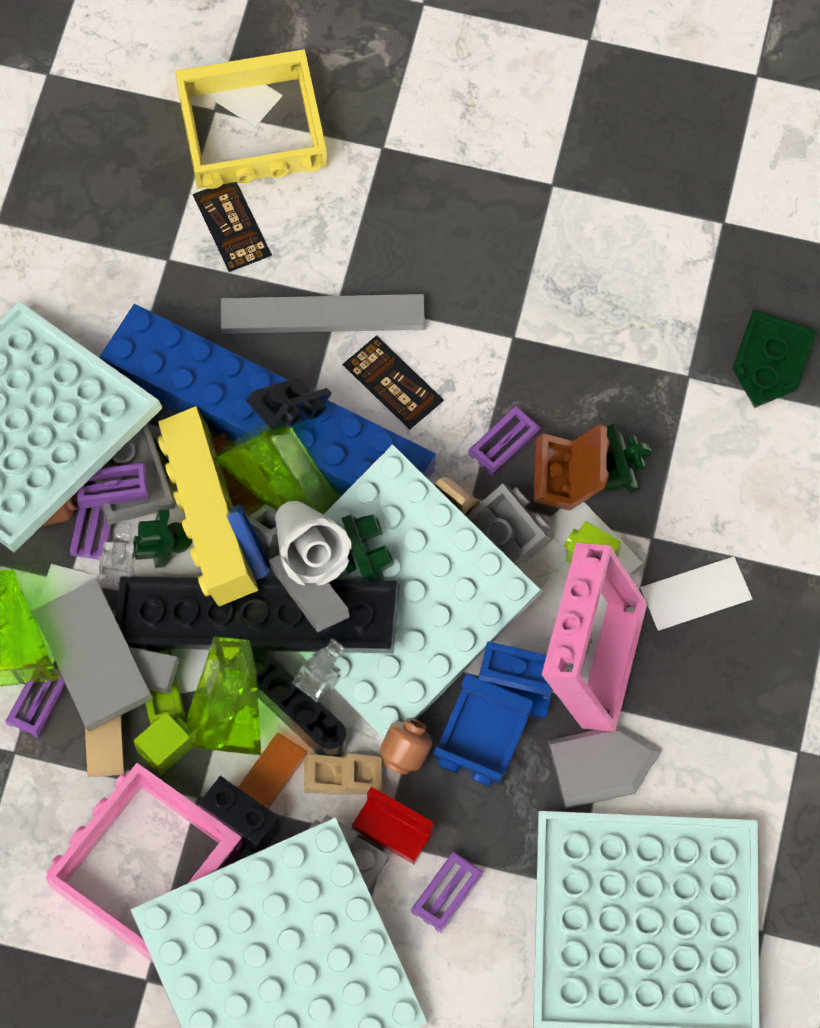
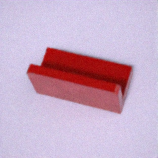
M370 787L368 790L367 801L352 823L353 830L415 865L431 839L434 823L373 787Z

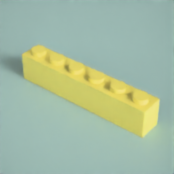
M197 406L158 421L162 435L157 437L164 456L168 455L170 461L165 464L166 471L171 482L176 483L178 490L173 492L180 511L184 510L186 518L182 519L181 522L189 539L192 538L194 546L190 548V553L196 567H201L203 575L198 577V581L204 595H211L217 605L222 606L258 591L252 569L227 518V512L233 505L208 423Z

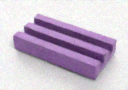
M515 406L468 450V455L472 459H477L478 464L482 468H487L488 473L493 477L540 433L541 427ZM517 418L521 420L485 455L481 452ZM526 427L530 428L494 462L491 461Z
M144 462L101 468L87 482L137 474L139 478L121 481L113 480L101 484L82 486L77 491L79 509L149 499Z
M101 506L93 507L84 549H80L89 508L79 509L70 546L71 556L105 561L113 524L107 525L106 519L98 551L92 550Z
M38 660L5 721L6 725L14 726L20 731L27 732L39 739L67 687L58 668ZM45 671L48 675L24 720L18 719L40 676ZM58 677L59 680L35 725H31L52 683Z
M453 851L414 904L411 913L416 917H421L425 923L431 924L435 927V930L442 933L482 877L483 871ZM455 863L461 866L429 911L423 909ZM467 871L470 872L472 875L440 920L436 918V914Z

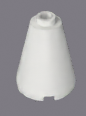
M289 501L278 509L275 522L280 560L288 577L301 585H305L304 583H316L317 586L325 585L336 579L349 562L348 554L349 549H351V541L344 528L300 501Z

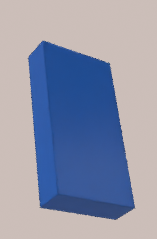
M238 504L229 508L227 512L228 521L256 580L267 576L270 564L243 506Z

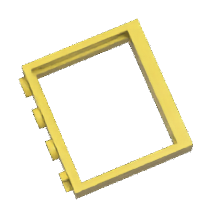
M305 49L175 70L197 189H215L227 183H249L259 178H280L289 173L300 171L314 172L320 168L327 167V150ZM298 79L313 147L203 165L190 97Z

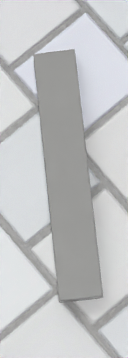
M424 294L221 298L222 334L425 330Z

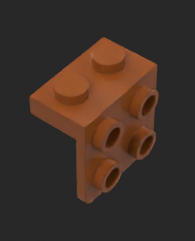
M597 424L574 441L547 434H541L536 438L534 502L572 510L604 489L609 476L606 469L609 439L607 438V427L605 425Z

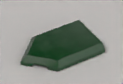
M756 310L752 311L732 369L754 408L797 391L817 330Z

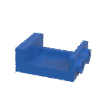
M487 641L479 680L489 682L533 700L534 707L530 716L541 719L546 718L553 691L542 676L547 655Z
M466 673L461 685V693L439 745L434 749L433 755L439 759L438 766L446 770L458 773L459 768L473 773L471 779L482 785L491 787L493 782L501 785L533 710L534 702Z

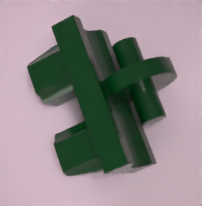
M615 424L607 426L609 448L606 460L614 457L616 465L607 468L609 476L605 488L607 491H613L625 487L630 493L640 490L632 463L635 464L637 471L644 470L646 468L644 459L652 454L651 447L647 443L639 444L637 436L628 437L629 447H626L623 434L617 432Z
M169 509L159 510L155 520L139 521L138 536H134L133 539L136 560L153 559L155 568H162L166 566L170 552L182 553L190 548L193 540L187 537L182 523L175 522L167 526L170 517Z
M350 514L341 518L351 541V549H349L348 554L349 562L345 568L346 572L351 573L357 570L353 560L356 559L362 578L379 580L378 573L393 566L394 561L388 547L385 545L371 551L369 549L367 540L383 534L378 518L374 514L360 518Z

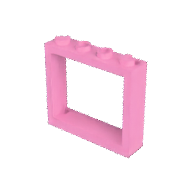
M576 543L542 676L582 729L616 732L647 602L611 546ZM600 594H602L608 606L588 684H586L580 672ZM630 606L636 607L635 612H626V608ZM567 663L574 664L572 673L565 672Z
M136 763L131 771L127 770L123 776L120 775L115 783L116 789L108 799L104 797L98 802L92 812L94 817L86 827L80 826L74 832L69 841L71 846L64 855H57L52 860L53 864L47 871L46 880L51 889L153 963L141 936L69 885L67 881L141 788L219 843L188 883L230 865L243 849L242 837L143 766Z

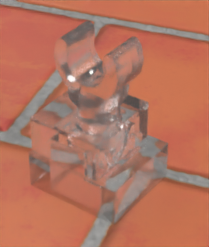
M117 522L114 543L104 542L99 562L101 583L119 585L120 576L134 577L135 550L134 545L130 544L132 533H130L131 524Z
M332 639L326 649L322 648L319 653L316 652L302 665L292 683L316 702L320 701L338 683L341 677L339 674L341 670L334 663L344 650V646Z

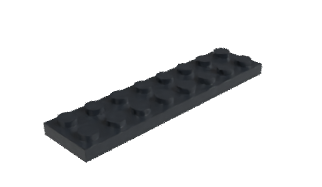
M120 576L115 617L131 648L248 649L250 651L394 654L400 589L398 581L332 580L328 582L348 608L350 617L317 632L279 579H255L258 591L218 606L211 595H204L198 578Z

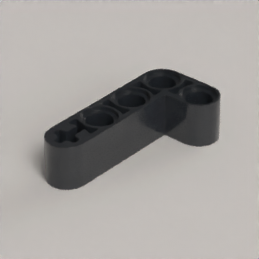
M244 649L213 679V699L215 705L221 711L235 712L255 695L318 755L340 757L345 752L347 745L346 729L342 722L266 651ZM253 662L263 665V668L255 673L245 669L248 664ZM227 686L238 690L231 697L222 696L219 692ZM276 686H284L289 690L287 694L280 697L270 693ZM301 710H310L314 714L311 719L306 721L299 720L295 715ZM324 734L330 739L337 736V742L334 743L332 740H328L325 743Z

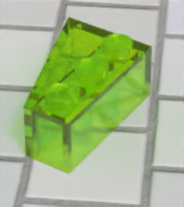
M265 423L232 441L214 458L261 501L277 511L283 504L289 501H300L324 515L339 499L293 429L288 426L272 431Z
M14 569L0 571V687L26 684V682L30 681L38 683L61 679L22 582Z
M214 636L186 718L192 748L261 755L256 667L249 640Z

